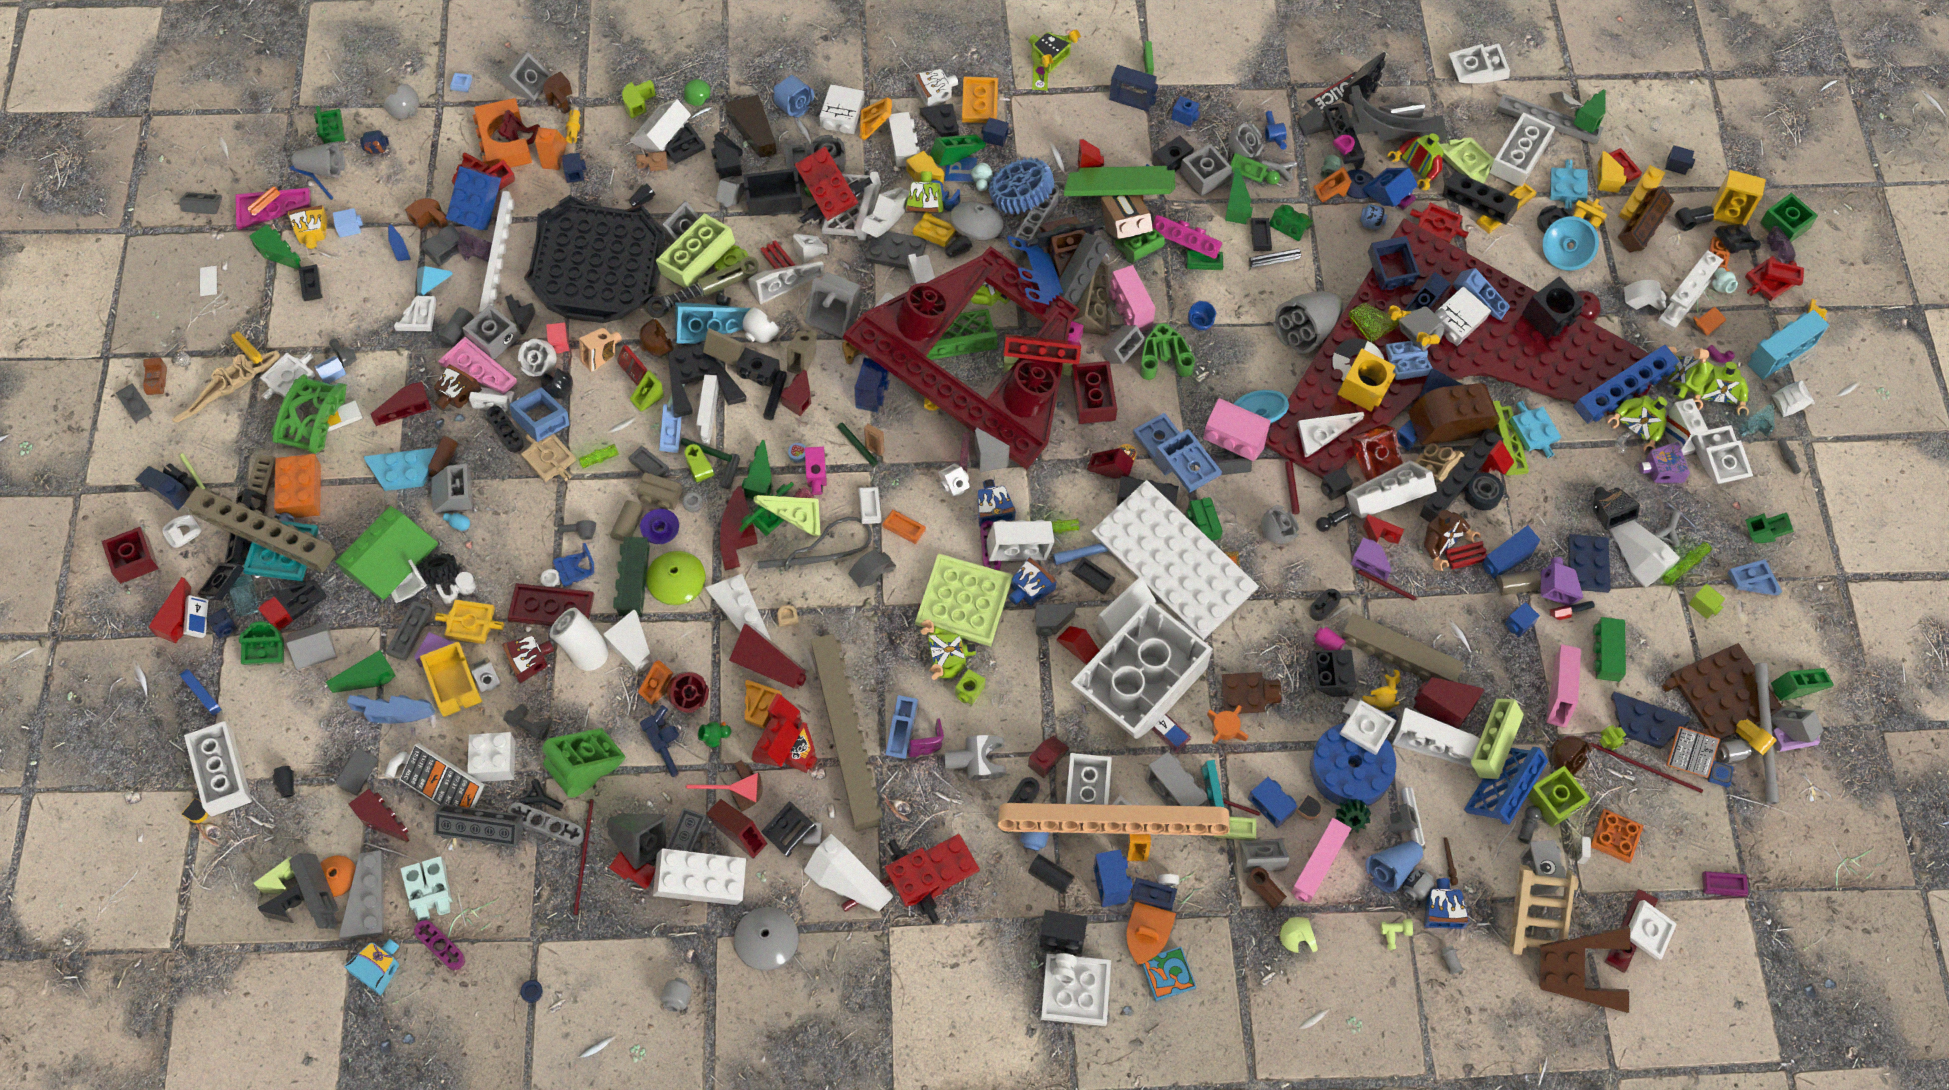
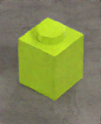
M1706 583L1692 598L1689 605L1708 619L1712 614L1716 616L1724 608L1721 604L1725 598Z

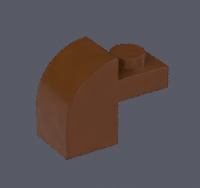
M560 71L545 81L543 89L548 106L554 104L556 109H560L563 114H566L570 109L568 100L565 97L573 93L569 80Z
M742 760L734 763L736 772L741 780L754 775L749 764L745 766ZM759 772L756 803L730 790L731 796L741 812L755 805L762 796L763 785Z

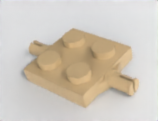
M528 434L526 435V439L529 440L531 446L521 455L540 478L546 483L555 475L560 474L565 481H568L571 475L565 469L574 463L576 458L554 434L539 442Z

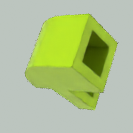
M651 80L637 86L630 82L623 89L624 107L631 119L646 113L645 100L656 96L654 84Z

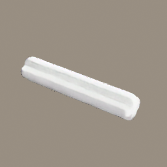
M1411 787L1403 788L1401 791L1403 803H1407L1414 808L1418 828L1410 830L1411 840L1423 847L1425 841L1414 791Z

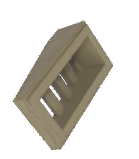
M264 454L257 455L247 489L263 495L267 494L275 476V457ZM255 484H257V485H261V486H263V487H262V488H258V487H254V486H255Z

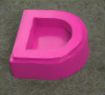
M1341 135L1333 140L1332 145L1343 155H1346L1352 151L1355 141L1350 135Z

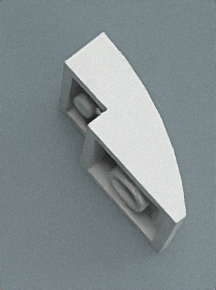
M1480 44L1449 53L1459 82L1487 83L1509 78L1510 69L1500 44L1488 47Z
M1731 425L1711 429L1706 433L1694 435L1691 438L1703 467L1716 485L1753 476L1741 440H1736Z

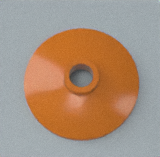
M335 855L326 858L320 863L333 897L341 896L351 889L356 866L349 858ZM337 871L335 876H330L331 872Z

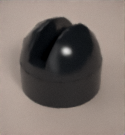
M717 294L716 305L723 303V306H729L731 298Z

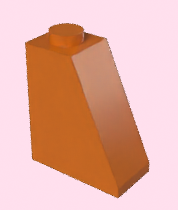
M539 127L535 144L541 166L544 169L560 170L562 155H564L567 141L557 129Z

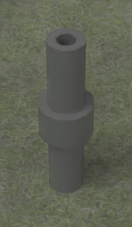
M1780 439L1777 443L1783 452L1782 456L1785 462L1789 463L1794 474L1800 473L1801 469L1796 461L1797 457L1794 451L1790 450L1785 439Z

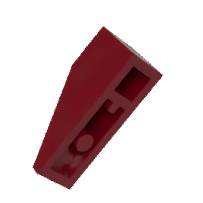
M423 382L412 383L403 387L371 413V417L375 425L379 426L431 410Z

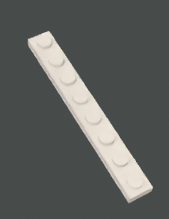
M502 191L479 313L489 305L494 307V300L497 299L498 292L496 287L497 284H500V269H503L502 256L506 253L505 241L509 238L508 225L512 223L511 210H514L515 201L511 198L510 191Z

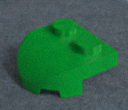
M262 621L254 622L240 634L239 643H241L242 665L284 663V638L281 632L273 625Z

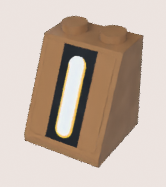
M1107 195L1100 197L1106 232L1121 239L1153 231L1150 212L1139 195Z

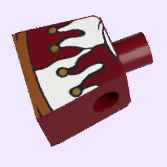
M534 636L502 644L519 684L546 668L547 663L544 656L554 652L550 640L538 645Z

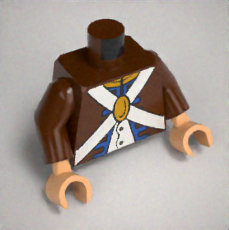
M1442 510L1427 526L1424 547L1431 559H1434L1433 568L1435 570L1443 571L1442 567H1449L1448 561L1440 559V556L1456 543L1464 533L1465 539L1476 543L1473 540V536L1481 538V534L1470 530L1471 526L1456 512L1451 513L1448 510Z

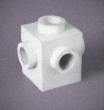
M955 463L938 472L942 480L940 485L944 492L958 496L970 487L968 474L961 466Z

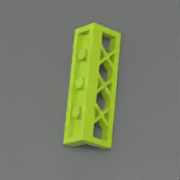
M1493 401L1500 418L1499 423L1493 428V432L1504 438L1502 442L1514 460V464L1506 472L1505 476L1528 474L1529 469L1521 440L1512 424L1508 423L1514 416L1511 406L1501 407L1500 401ZM1504 412H1507V415H1508L1507 421H1505V419H1504V415H1503ZM1507 428L1513 433L1511 437H1509ZM1512 445L1517 447V452L1515 454ZM1516 461L1521 463L1522 468L1516 469L1518 466Z

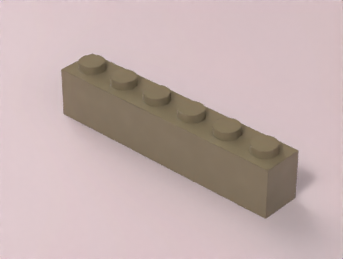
M1352 613L1341 637L1346 641V645L1357 647L1368 655L1379 657L1385 663H1392L1399 666L1403 671L1412 672L1427 681L1434 677L1456 682L1464 665V662L1355 613Z

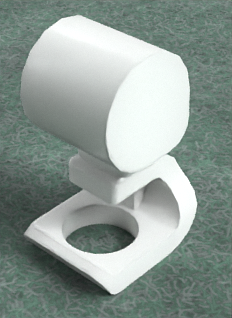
M462 572L457 575L456 584L450 585L451 595H445L441 585L436 584V589L446 606H453L454 600L459 598L458 593L467 596L474 592L476 584L470 573Z

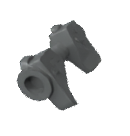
M520 704L515 710H508L505 713L503 720L506 721L507 725L513 727L520 726L531 731V736L541 741L548 735L552 718L532 724L524 719L527 708L523 704Z

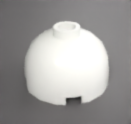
M755 307L751 308L743 319L742 325L746 332L745 337L751 342H770L780 330L773 321L770 322L767 319L768 316Z
M530 339L528 342H524L519 349L518 361H521V369L529 376L538 377L543 376L545 373L548 374L554 369L557 355L553 346L547 341Z

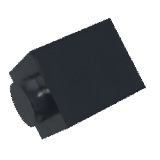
M1342 467L1323 477L1321 490L1332 501L1350 491L1353 481Z

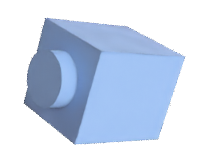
M355 208L333 212L334 224L339 237L361 233L360 226L363 225L361 215H357Z

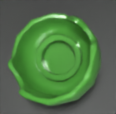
M694 79L685 85L684 99L688 104L701 106L707 98H710L711 88L706 81Z

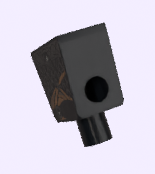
M1602 486L1595 489L1593 493L1595 495L1593 511L1605 530L1638 518L1640 504L1623 490L1614 488L1606 491Z

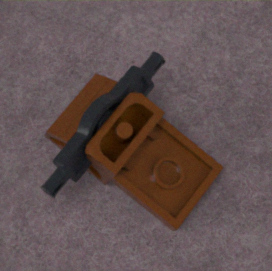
M1076 216L1043 223L1039 226L1041 233L1036 234L1034 239L1026 240L1027 248L1036 245L1039 248L1045 247L1046 252L1050 254L1051 259L1054 261L1060 280L1084 235H1094V231L1104 230L1105 225L1103 222L1093 224L1091 221L1080 223Z

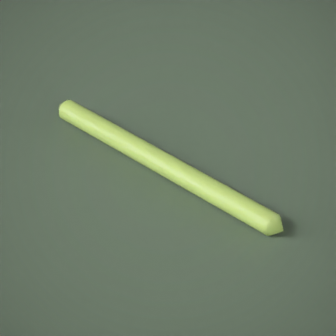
M180 453V458L192 477L197 481V485L205 489L186 456Z

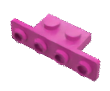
M1156 215L1152 228L1162 234L1164 238L1214 259L1217 258L1222 242L1205 234L1206 230L1197 226L1193 229L1189 227L1190 223L1183 220L1175 222Z

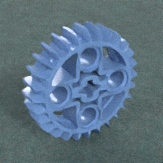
M1025 157L1023 160L1017 158L1016 162L1011 161V164H1005L1003 169L999 168V173H994L995 177H992L989 183V194L992 202L1000 211L1010 212V214H1013L1015 211L1017 214L1020 211L1026 213V210H1032L1033 207H1038L1039 203H1044V199L1049 198L1048 194H1052V189L1054 188L1053 174L1047 163H1044L1043 160L1039 161L1038 158L1033 160L1032 157L1028 160Z

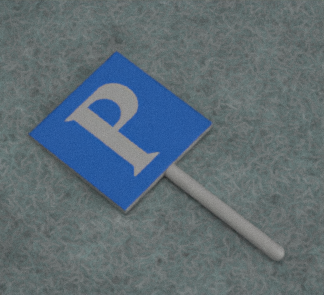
M966 157L953 165H946L945 182L975 183L972 179L971 171L977 165V158ZM992 170V173H999V170Z

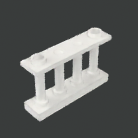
M1707 250L1670 298L1671 304L1661 315L1657 323L1673 332L1711 282L1709 280L1723 262V259Z

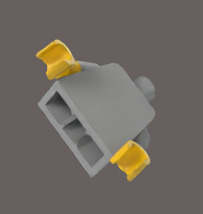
M1392 305L1388 310L1392 320L1399 319L1401 332L1422 351H1425L1431 344H1438L1444 333L1442 321L1448 317L1443 308L1433 313L1428 307L1403 311L1399 307Z

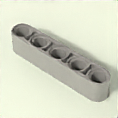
M1054 184L1052 194H1048L1049 198L1044 199V203H1039L1038 207L1035 206L1029 211L1015 235L1016 238L1030 240L1036 238V234L1041 233L1039 226L1047 223L1058 204L1059 188L1057 185ZM1013 239V245L1017 247L1022 246L1019 241ZM1012 247V256L1015 259L1021 260L1027 257L1026 251Z

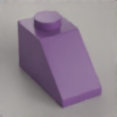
M1363 537L1351 565L1387 581L1392 569L1382 546L1374 540Z

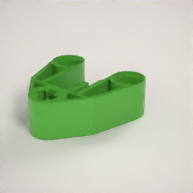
M1158 324L1145 341L1140 367V375L1143 379L1151 380L1156 376L1158 367L1157 348H1159L1160 359L1166 362L1168 359H1171L1170 347H1172L1176 371L1180 376L1189 377L1193 373L1195 358L1183 336L1168 324Z

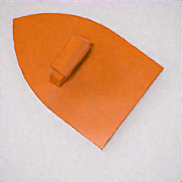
M1135 901L1126 937L1128 949L1137 965L1151 960L1162 951L1169 939L1176 913Z

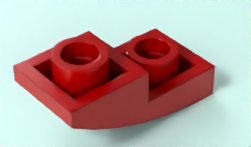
M621 851L608 867L626 880L629 877L644 889L650 885L656 869L648 863L638 869L633 868Z

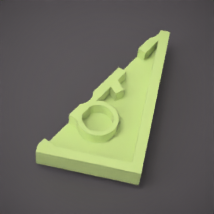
M760 495L754 497L755 503L814 537L821 535L818 499Z

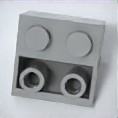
M467 464L447 466L432 477L433 513L473 509L472 478Z

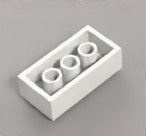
M1523 112L1496 156L1490 174L1522 187L1548 145L1555 127Z
M223 721L184 735L203 809L212 817L251 803L252 799L235 736L227 722Z
M661 849L657 853L653 896L737 905L743 901L746 858Z

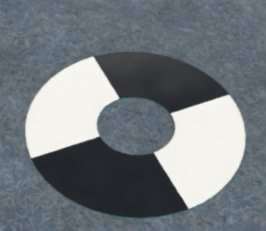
M1350 339L1341 343L1335 350L1333 367L1343 372L1341 380L1344 381L1351 369L1350 364L1345 365V363H1349L1353 355L1359 354L1360 350L1364 349L1384 359L1381 351L1369 341ZM1359 376L1360 380L1367 385L1375 383L1369 377Z

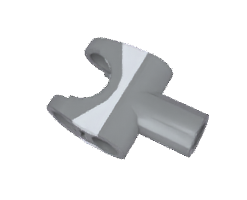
M989 735L970 736L965 739L966 749L945 750V769L967 768L969 780H992L1007 774L1006 767L993 764L986 758L987 754L991 751L1005 746L1004 739L1001 737Z

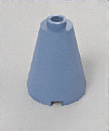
M1410 840L1372 854L1366 859L1365 863L1367 873H1371L1374 878L1372 882L1386 893L1398 890L1422 859V846Z

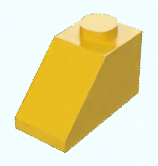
M1603 151L1598 161L1597 190L1619 193L1621 186H1624L1626 182L1624 168L1612 156Z

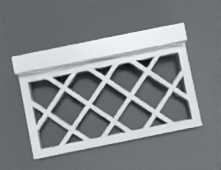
M871 172L870 176L842 174L844 179L849 180L851 183L856 180L861 182L870 177L873 184L863 188L864 193L861 194L863 198L858 201V204L829 221L825 218L822 232L823 234L857 236L858 240H866L867 233L861 231L865 217L872 215L881 186L878 172ZM857 208L859 212L851 216L849 212ZM844 215H847L849 219H847L843 223H841L838 220ZM837 222L838 226L828 228L831 223ZM850 223H854V230L845 228Z

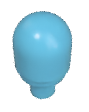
M445 513L443 516V520L449 522L452 528L465 531L470 527L469 518L462 514L454 513L451 515Z

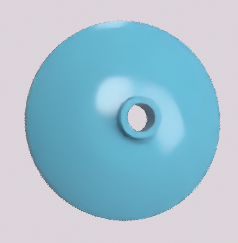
M1575 216L1564 217L1555 221L1547 229L1543 238V252L1546 259L1556 268L1565 271L1579 270L1587 266L1596 256L1599 247L1598 234L1593 225L1587 220ZM1573 243L1574 247L1572 249H1569L1567 247V244Z
M1274 390L1250 392L1237 399L1234 403L1236 406L1271 420L1270 424L1279 420L1289 408L1287 397L1283 393Z

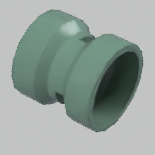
M1334 155L1326 156L1323 163L1324 166L1321 169V176L1326 179L1338 171L1341 167V159Z

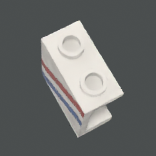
M1692 398L1675 402L1666 417L1667 422L1664 433L1669 444L1679 443L1683 456L1695 452L1696 448L1691 440L1694 435L1708 432V428Z

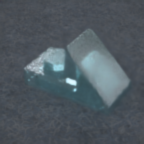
M1770 403L1745 421L1738 432L1744 437L1748 433L1753 434L1759 429L1766 437H1769L1775 428L1774 405Z
M245 575L238 577L229 590L237 615L240 617L259 612L253 576Z

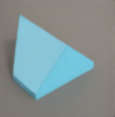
M427 266L417 268L418 295L426 294L453 275V273L448 270Z

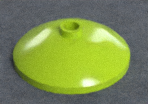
M670 551L660 555L651 563L646 575L647 587L651 595L656 600L667 605H682L692 601L701 593L706 581L705 569L701 561L685 551Z

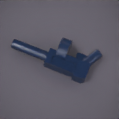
M661 705L655 715L645 718L640 722L642 730L647 733L655 752L661 754L671 777H675L679 772L667 748L670 747L668 743L675 740L679 733L675 726L661 729L660 726L666 725L663 716L668 711V708Z

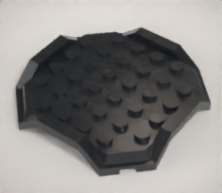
M568 195L560 200L559 204L552 209L547 208L537 215L536 239L530 267L524 276V281L548 310L567 319L607 323L622 319L647 303L656 294L660 278V270L656 260L664 253L665 231L658 222L653 220L643 205L624 210L589 205Z

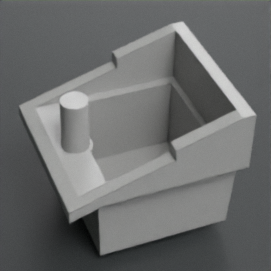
M826 272L821 280L814 278L805 323L842 338L844 333L853 325V319L859 310L860 285L829 272Z

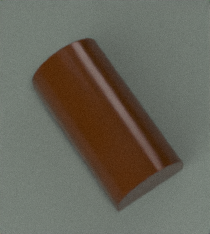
M442 437L428 466L431 477H434L445 467L449 466L458 447V443L452 438Z

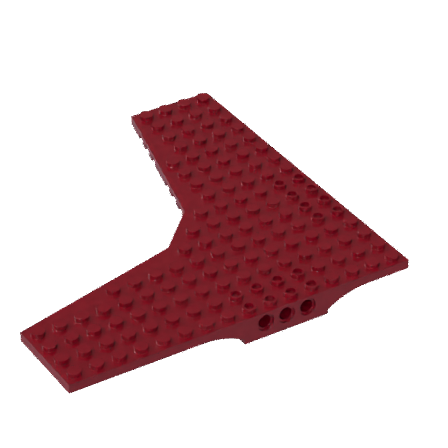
M1403 218L1390 239L1407 236L1420 272L1416 283L1411 286H1398L1393 290H1381L1373 267L1371 268L1289 397L1287 412L1279 420L1273 422L1268 430L1265 446L1323 479L1324 476L1342 468L1369 441L1389 425L1398 414L1403 412L1412 401L1420 396L1428 375L1396 380L1394 377L1378 407L1374 406L1372 411H1369L1338 395L1344 382L1341 380L1343 372L1340 369H1334L1333 355L1341 343L1350 339H1363L1374 344L1381 351L1384 360L1389 362L1386 344L1411 340L1401 332L1399 319L1392 320L1388 310L1392 305L1399 307L1400 310H1404L1434 272L1446 279L1451 286L1430 309L1433 313L1458 292L1452 284L1462 271L1476 268L1510 305V308L1501 320L1489 314L1487 319L1458 346L1448 341L1443 334L1438 344H1431L1427 348V358L1432 368L1454 380H1461L1469 376H1490L1503 383L1504 381L1513 383L1519 388H1529L1535 393L1561 401L1562 399L1571 401V404L1575 405L1580 398L1648 356L1649 353L1580 315L1576 318L1577 320L1570 327L1565 326L1557 337L1552 336L1547 340L1522 314L1528 302L1537 291ZM1400 252L1379 256L1386 278L1408 274ZM1548 305L1552 311L1561 314L1557 308ZM1358 354L1353 355V356L1350 358L1349 363H1344V364H1345V365H1349V364H1350V366L1352 367V365H1353L1355 359L1357 358ZM1652 384L1648 385V388L1640 395L1634 394L1633 398H1641L1646 395ZM1613 411L1612 413L1606 412V414L1614 415L1615 411ZM1364 412L1363 420L1310 456L1305 457L1297 425L1299 420Z

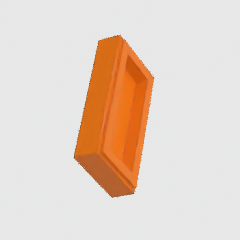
M893 509L882 524L885 529L914 544H917L926 530V526Z

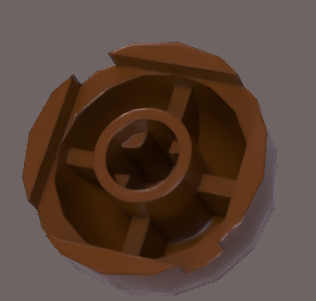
M653 318L642 326L639 332L641 341L638 344L643 352L647 351L653 356H663L674 350L671 339H667L665 335L667 332L657 319Z
M1574 735L1556 740L1552 745V763L1554 767L1558 770L1565 766L1572 775H1575L1587 762L1588 758L1585 755L1587 751L1591 753L1592 745L1585 739Z

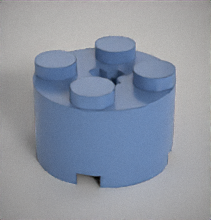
M790 75L780 84H776L773 89L775 105L789 116H794L795 118L804 115L810 108L808 106L810 101L813 102L814 100L813 89L794 75Z

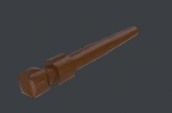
M1445 837L1444 845L1449 868L1448 875L1451 877L1450 884L1455 886L1458 885L1456 868H1454L1448 838Z

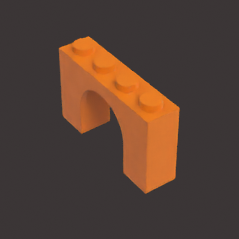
M516 98L474 107L475 114L472 116L475 125L479 126V128H476L478 139H482L479 145L481 152H485V155H482L484 163L488 164L490 168L502 160L506 162L509 168L532 163L526 138L504 143L491 139L492 134L499 129L505 111L510 110L522 122Z

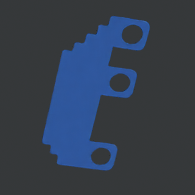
M1007 236L1011 247L1027 252L1033 269L1032 271L1018 268L1020 277L1037 283L1040 289L1038 291L1025 288L1027 297L1032 301L1049 305V301H1053L1052 298L1056 299L1055 295L1060 296L1059 293H1063L1050 254L1045 253L1037 245L1027 248L1026 240ZM1011 240L1019 241L1022 246L1017 247L1013 245ZM1022 271L1029 272L1033 278L1028 279L1024 277ZM1033 291L1037 293L1040 298H1032L1029 295V292Z

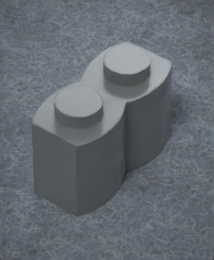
M449 225L442 228L437 235L426 239L422 247L424 253L440 266L450 260L453 255L465 249L467 243L465 237Z

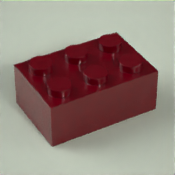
M1110 362L1072 364L1071 380L1078 424L1116 421L1117 403Z

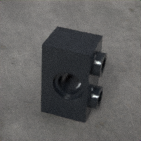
M1179 135L1153 153L1152 164L1154 166H1167V170H1175L1176 172L1181 167L1182 159L1193 154L1194 148Z
M746 347L736 363L737 375L743 379L755 381L761 386L771 387L777 371L780 370L778 359Z

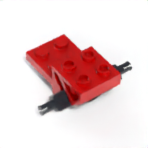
M825 146L795 164L816 201L815 205L808 208L809 212L799 218L803 224L812 218L816 221L823 216L829 221L858 204L856 197L864 193L863 188L873 184V182L868 177L861 182L856 180L848 185Z
M960 834L926 851L921 847L910 854L905 849H900L895 839L888 843L893 852L891 856L893 862L885 866L886 874L904 906L917 904L922 915H928L932 925L940 922L934 910L937 905L933 898L942 894L943 890L980 871Z

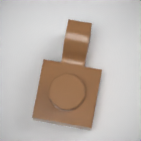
M666 151L648 153L649 157L642 154L636 155L637 168L639 169L650 167V171L668 170Z

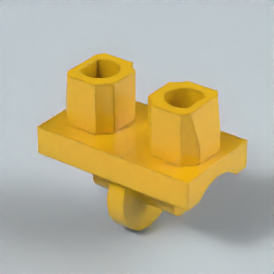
M1596 198L1594 202L1587 200L1586 204L1578 200L1573 216L1580 218L1586 216L1590 218L1589 223L1596 230L1601 224H1604L1607 214L1602 212L1604 207L1598 205L1600 199Z

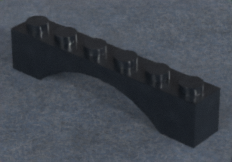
M1487 428L1438 487L1437 491L1424 504L1419 516L1430 523L1438 516L1440 511L1449 510L1463 489L1483 467L1490 451L1499 440L1503 441L1504 438Z

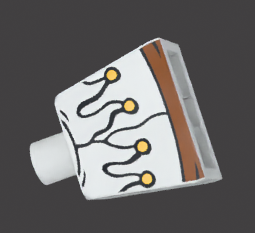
M941 69L915 74V87L926 107L937 106L950 99L952 87L958 85L955 75L946 77Z

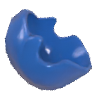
M1198 301L1191 306L1187 318L1191 327L1196 330L1205 331L1213 325L1217 313L1209 302Z

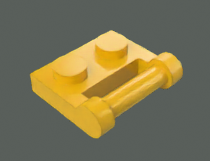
M925 212L923 218L913 228L912 234L946 247L957 233V230L951 223L936 218L929 212Z

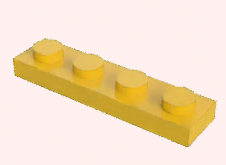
M1649 165L1618 217L1628 221L1648 190L1658 187L1666 172Z

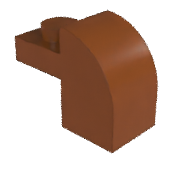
M419 199L405 209L409 221L420 230L430 222H433L440 229L448 226L446 214L441 210L439 202L434 199Z

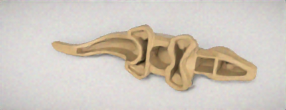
M278 351L261 354L263 360L259 361L258 364L253 363L252 360L248 361L245 355L239 354L233 359V364L228 368L217 367L211 374L212 381L203 389L196 401L186 411L174 417L172 421L180 422L198 413L215 398L231 394L234 390L253 379L257 373L268 371L279 359L280 354Z

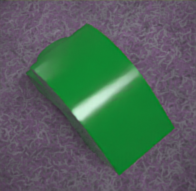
M1787 512L1767 518L1764 513L1745 520L1750 536L1755 543L1776 541L1775 538L1794 532Z

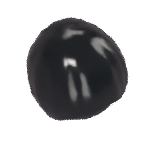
M557 368L554 377L547 373L543 375L541 387L552 398L562 399L570 394L573 388V379L568 372Z

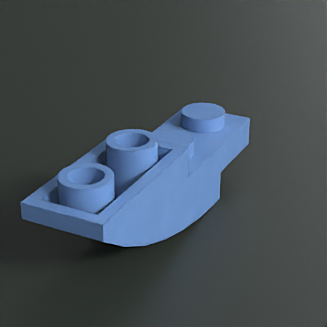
M349 695L347 700L351 710L363 712L367 720L374 723H407L430 717L435 713L429 701L424 699L412 700L404 695H399V697L391 696L389 702L384 699L372 700L364 695Z

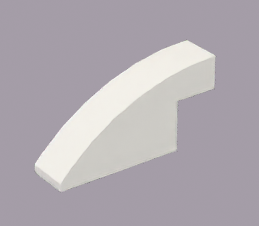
M899 187L879 194L873 214L865 217L861 231L876 238L888 231L906 211L910 191Z

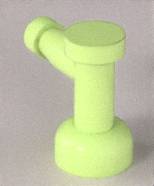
M1411 918L1404 919L1402 923L1386 924L1385 921L1380 922L1381 934H1386L1388 950L1396 949L1395 932H1403L1406 936L1413 935Z

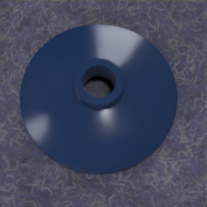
M1361 169L1347 171L1352 182L1346 194L1355 199L1369 197L1364 192L1363 187L1371 182L1374 177L1369 172Z

